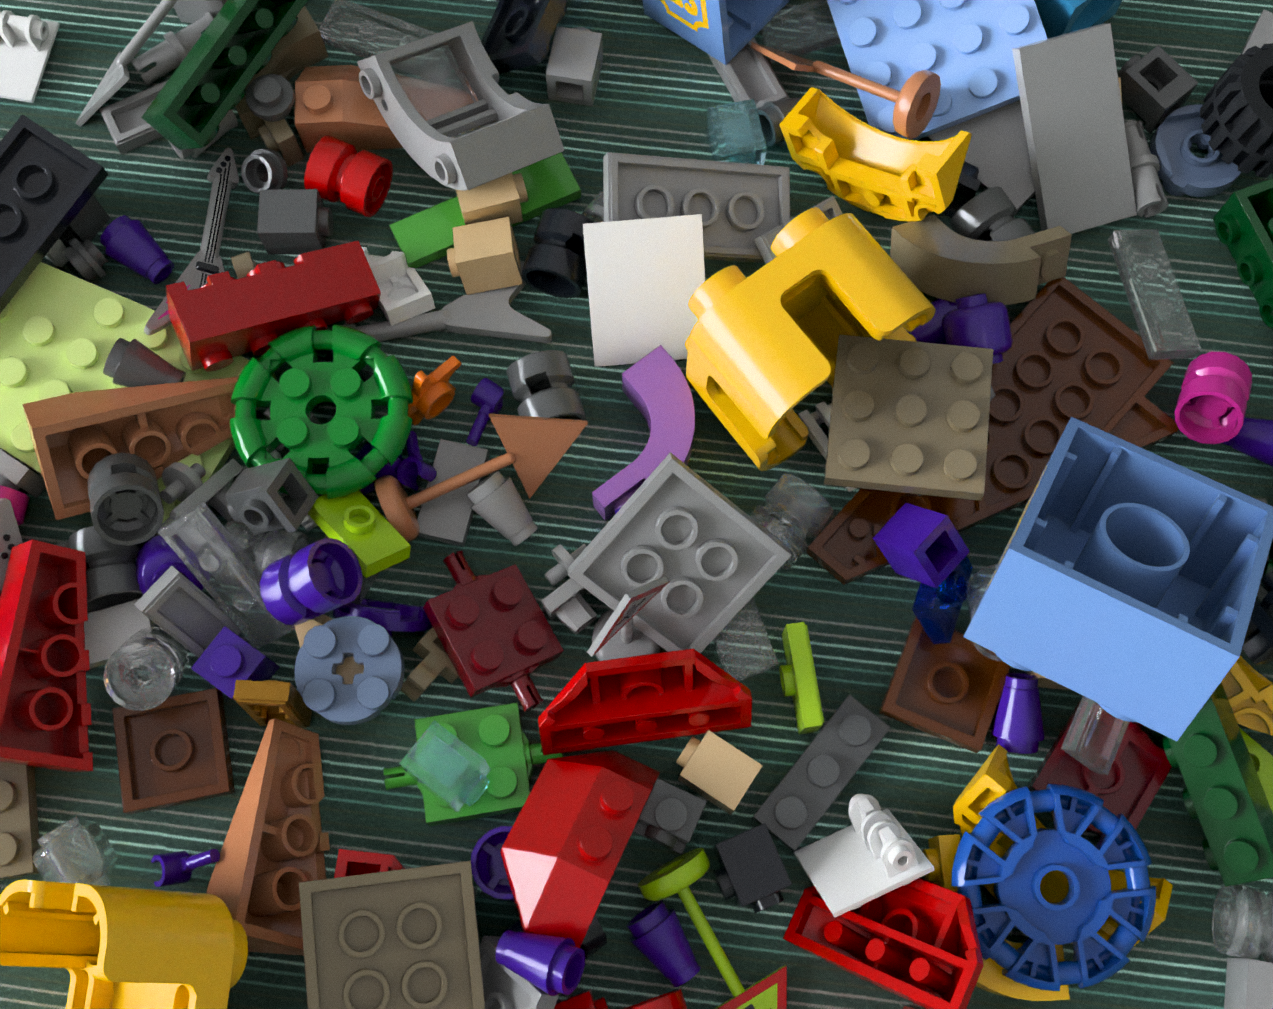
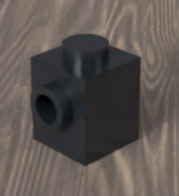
M765 823L720 842L713 847L721 866L714 870L713 873L725 901L735 898L738 908L751 904L754 913L784 901L780 890L792 885Z

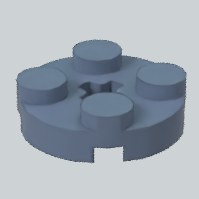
M1202 104L1187 105L1174 110L1157 128L1150 140V152L1157 156L1161 166L1157 172L1158 176L1162 180L1164 189L1174 196H1183L1185 194L1193 197L1213 196L1229 188L1241 174L1236 164L1231 162L1228 165L1221 159L1223 154L1219 150L1213 151L1208 142L1211 138L1209 135L1203 134L1201 127L1205 121L1200 117ZM1192 143H1197L1198 148L1201 150L1207 149L1209 154L1204 158L1196 157L1190 151Z
M345 616L329 620L323 625L315 626L305 635L304 644L299 649L295 661L294 674L297 690L307 707L330 722L342 725H356L371 721L380 715V711L386 708L392 699L395 700L401 691L405 673L403 655L390 634L381 625L363 617ZM353 657L357 664L364 665L363 673L354 675L353 683L347 685L344 684V678L336 674L337 666L344 664L345 658Z

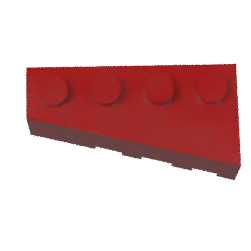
M359 240L302 253L294 259V266L285 267L283 262L276 260L259 263L246 277L239 279L231 277L228 271L208 275L206 279L208 283L201 288L187 290L184 281L166 285L169 318L191 371L204 368L206 372L217 371L232 364L234 361L233 357L251 351L255 356L263 355L270 349L268 345L270 341L300 327L315 325L317 330H327V325L345 320L347 324H353L373 315V310L377 309L381 291Z
M33 539L11 549L0 597V762L66 772L93 771V752H89L88 725H92L91 703H87L86 671L90 670L89 650H85L84 622L88 621L86 555L83 551Z

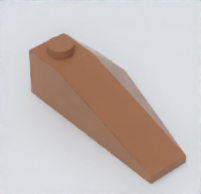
M358 66L305 67L295 81V126L307 153L312 152L320 139L327 135L354 145L356 150L403 148L390 130L374 100L367 98L362 91L359 83L360 68ZM396 76L408 99L426 121L472 104L466 93Z
M238 377L75 392L22 404L56 520L90 512L87 488L89 472L98 461L108 455L117 453L135 454L148 461L155 470L156 478L158 479L162 477L163 470L170 464L178 462L191 454L198 456L232 437L229 420L235 417L236 405L231 403V397Z
M276 718L269 720L220 851V859L216 862L206 894H213L222 899L228 907L232 919L237 920L243 926L247 935L248 952L304 956L299 882L327 879L324 851L330 850L328 832L322 833L319 802L325 796L319 734Z

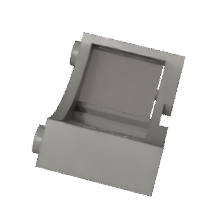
M473 21L357 61L360 68L359 83L366 97L374 100L390 130L409 156L428 175L444 186L456 190H470L565 151L549 104L532 102L521 96L518 92L508 95L498 85L499 72L486 53Z

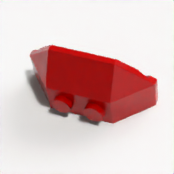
M694 648L588 662L579 669L538 717L543 755L704 734L708 730L719 732L751 727L752 695L749 688Z
M614 750L547 759L500 851L511 891L520 913L519 918L523 932L571 938L576 947H581L660 774L659 771Z
M920 878L835 918L814 886L804 889L783 937L789 943L926 1009H966L984 966L971 900L965 895Z

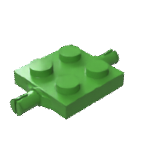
M518 702L414 719L417 739L415 763L384 768L383 775L386 778L384 779L386 790L412 785L418 786L423 795L426 824L430 827L521 811L531 792L530 781L533 765L546 763L547 759L563 757V753L543 755L541 743H529L522 730L520 708Z

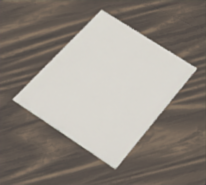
M702 214L583 224L594 366L635 364L660 345H662L673 360L687 359L688 350L685 348V342L698 321V318L689 309L688 303L695 291L705 282Z

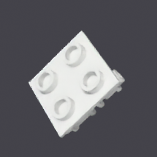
M8 10L0 12V98L34 103L60 26L58 22L42 20L38 15L31 14L28 17L14 15L12 11Z
M860 793L851 798L848 814L852 825L794 852L796 859L834 918L850 910L857 909L873 899L935 871L934 866L890 810L887 808L881 811L879 802L874 796Z

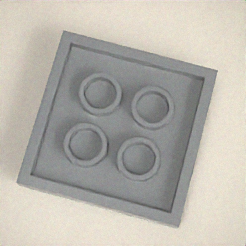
M670 452L568 567V576L612 610L616 609L625 593L666 576L670 582L633 617V626L667 652L694 648L701 653L791 557V552L779 539Z

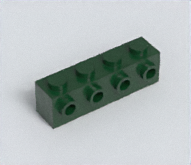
M227 0L141 118L179 150L207 146L217 135L220 128L219 124L228 111L237 106L246 93L245 87L253 76L268 64L272 57L271 51L276 44L294 28L298 21L297 15L308 0Z
M1273 178L1235 191L1213 217L1219 240L1227 245L1237 264V271L1241 281L1249 286L1259 305L1263 322L1273 331Z
M1221 682L1179 740L1175 741L1164 737L1163 746L1170 765L1173 768H1180L1186 788H1183V799L1186 809L1193 820H1200L1207 838L1202 843L1206 861L1213 872H1220L1225 887L1273 877V813Z

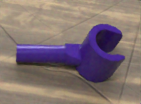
M483 378L478 383L471 396V402L481 408L466 439V442L471 446L478 445L486 424L490 420L489 414H498L503 406V388L488 378Z
M410 431L406 442L408 458H405L398 466L397 479L401 484L417 491L416 479L418 474L431 482L436 478L437 471L431 465L423 462L417 434L414 431Z
M211 849L195 855H189L186 851L154 855L151 862H160L162 866L161 880L155 881L154 885L156 887L187 883L191 878L193 870L218 862L220 859L219 851Z

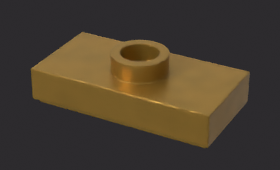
M236 680L233 699L260 726H267L269 720L274 718L301 728L310 726L312 709L306 706L302 696L290 682L277 680Z

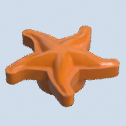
M451 356L429 375H426L422 370L415 375L412 385L413 403L408 404V417L413 419L412 423L415 426L424 417L429 420L438 416L452 402L456 388L449 382V379L462 364L455 356Z

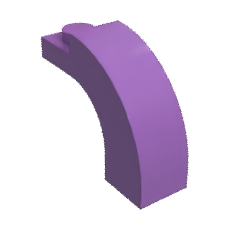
M662 345L622 373V391L645 418L649 427L650 437L645 449L632 463L592 492L593 507L605 521L615 515L614 511L628 501L670 452L687 466L691 457L695 430V409L692 393L681 369Z

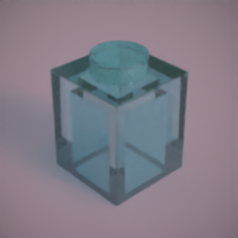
M754 99L708 107L706 134L713 161L764 165L767 146Z
M435 720L399 763L409 776L455 812H458L465 803L468 806H472L481 797L490 782L486 776L491 769L486 760Z

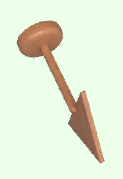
M751 42L750 48L794 71L819 73L895 102L893 110L894 129L900 135L911 140L917 138L924 131L936 109L940 96L941 81L940 76L928 70L915 72L905 82L901 90L898 91L818 60H808Z
M489 414L507 453L409 497L397 478L392 475L382 476L374 482L379 503L388 522L407 542H411L418 537L420 532L418 518L414 510L415 507L513 464L530 499L586 427L588 421Z

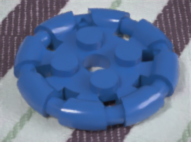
M1049 783L1044 790L1029 791L1027 786L1012 790L989 803L978 813L982 817L970 834L966 831L964 832L956 850L952 867L951 886L957 887L959 894L965 895L971 900L982 958L984 960L991 958L1003 968L1002 975L1031 988L1045 991H1060L1061 985L1078 984L1080 989L1111 977L1130 961L1126 956L1138 940L1144 942L1151 927L1156 905V886H1150L1147 866L1151 865L1152 862L1140 835L1122 813L1117 816L1103 806L1104 799L1091 792L1073 786ZM1050 812L1053 817L1054 829H1037L1034 813ZM1090 824L1102 832L1100 841L1096 846L1081 837ZM1000 832L1014 842L1006 850L1002 858L989 849V846ZM1124 869L1127 888L1111 891V880L1108 870ZM1051 871H1061L1069 883L1068 893L1060 902L1049 903L1041 894V880ZM994 883V894L999 903L983 905L980 885ZM1108 917H1110L1118 924V927L1106 941L1097 932L1104 925ZM1013 927L1028 936L1025 943L1017 950L1004 941ZM1072 943L1074 951L1073 960L1057 962L1055 945Z

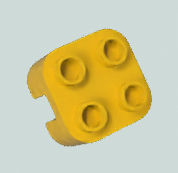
M818 207L804 211L790 221L772 242L771 251L777 256L749 277H746L736 265L725 267L707 279L689 300L688 307L698 318V321L685 342V348L688 350L686 380L760 471L772 469L805 446L809 431L793 408L826 381L833 387L839 335L871 337L879 341L882 339L915 342L907 330L911 332L919 325L926 324L935 314V307L852 213H845L829 220Z
M36 880L14 881L0 894V965L66 968L70 973L66 1009H227L229 991L239 981L246 966L248 957L246 932L237 920L232 919L231 913L222 899L213 894Z

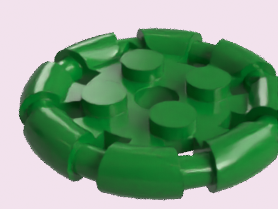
M315 325L300 327L268 343L270 346L269 350L257 360L252 357L245 365L237 379L231 397V403L236 405L235 417L229 420L235 447L242 461L248 468L290 457L317 495H327L328 499L355 493L377 480L375 475L387 463L392 466L400 456L412 426L413 419L408 417V404L413 403L412 389L400 362L394 355L387 356L381 350L382 343L372 336L357 329L341 325H333L332 330H317ZM318 350H333V362H317ZM285 363L291 369L285 371L278 382L271 375ZM368 364L374 370V374L367 381L363 382L358 372ZM330 402L336 405V413L329 422L316 424L310 421V413L317 404ZM375 406H388V415L375 419ZM270 407V420L256 419V408ZM364 440L373 449L359 461L350 452ZM282 443L290 452L282 459H275L270 453ZM313 464H329L326 474H312ZM283 486L278 490L283 494L289 495Z

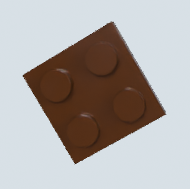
M917 615L913 619L879 713L978 753L984 744L1005 684L1006 674L1009 673L1011 666L1003 662L993 651L964 638L963 633Z
M212 688L112 708L123 813L131 815L235 793L223 694L219 689Z

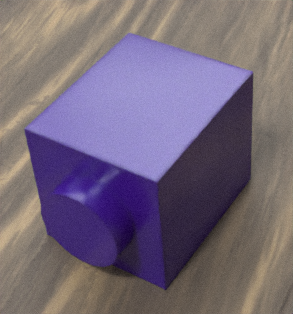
M905 503L873 537V540L896 574L934 588H938L970 552L948 515L909 503Z
M224 626L191 669L234 700L236 680H270L280 666Z

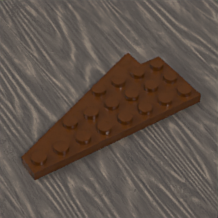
M1065 277L1049 281L1036 295V299L1032 300L1010 324L1013 345L1010 350L1003 353L1004 361L992 364L991 386L995 396L990 401L985 491L982 500L861 488L807 547L806 553L845 585L889 565L873 537L905 503L948 515L958 533L1027 503L1071 417L1143 449L1170 438L1179 430L1175 420L1144 396L1174 362Z

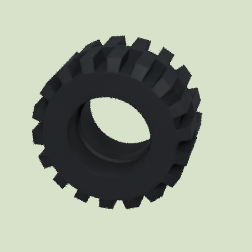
M1273 43L1264 44L1261 48L1253 46L1247 49L1244 54H1240L1203 99L1205 104L1200 108V117L1205 120L1201 125L1203 134L1210 136L1211 140L1208 143L1213 151L1219 150L1223 154L1221 159L1228 165L1231 162L1236 164L1238 171L1245 174L1254 171L1257 177L1267 178L1271 173L1273 174Z

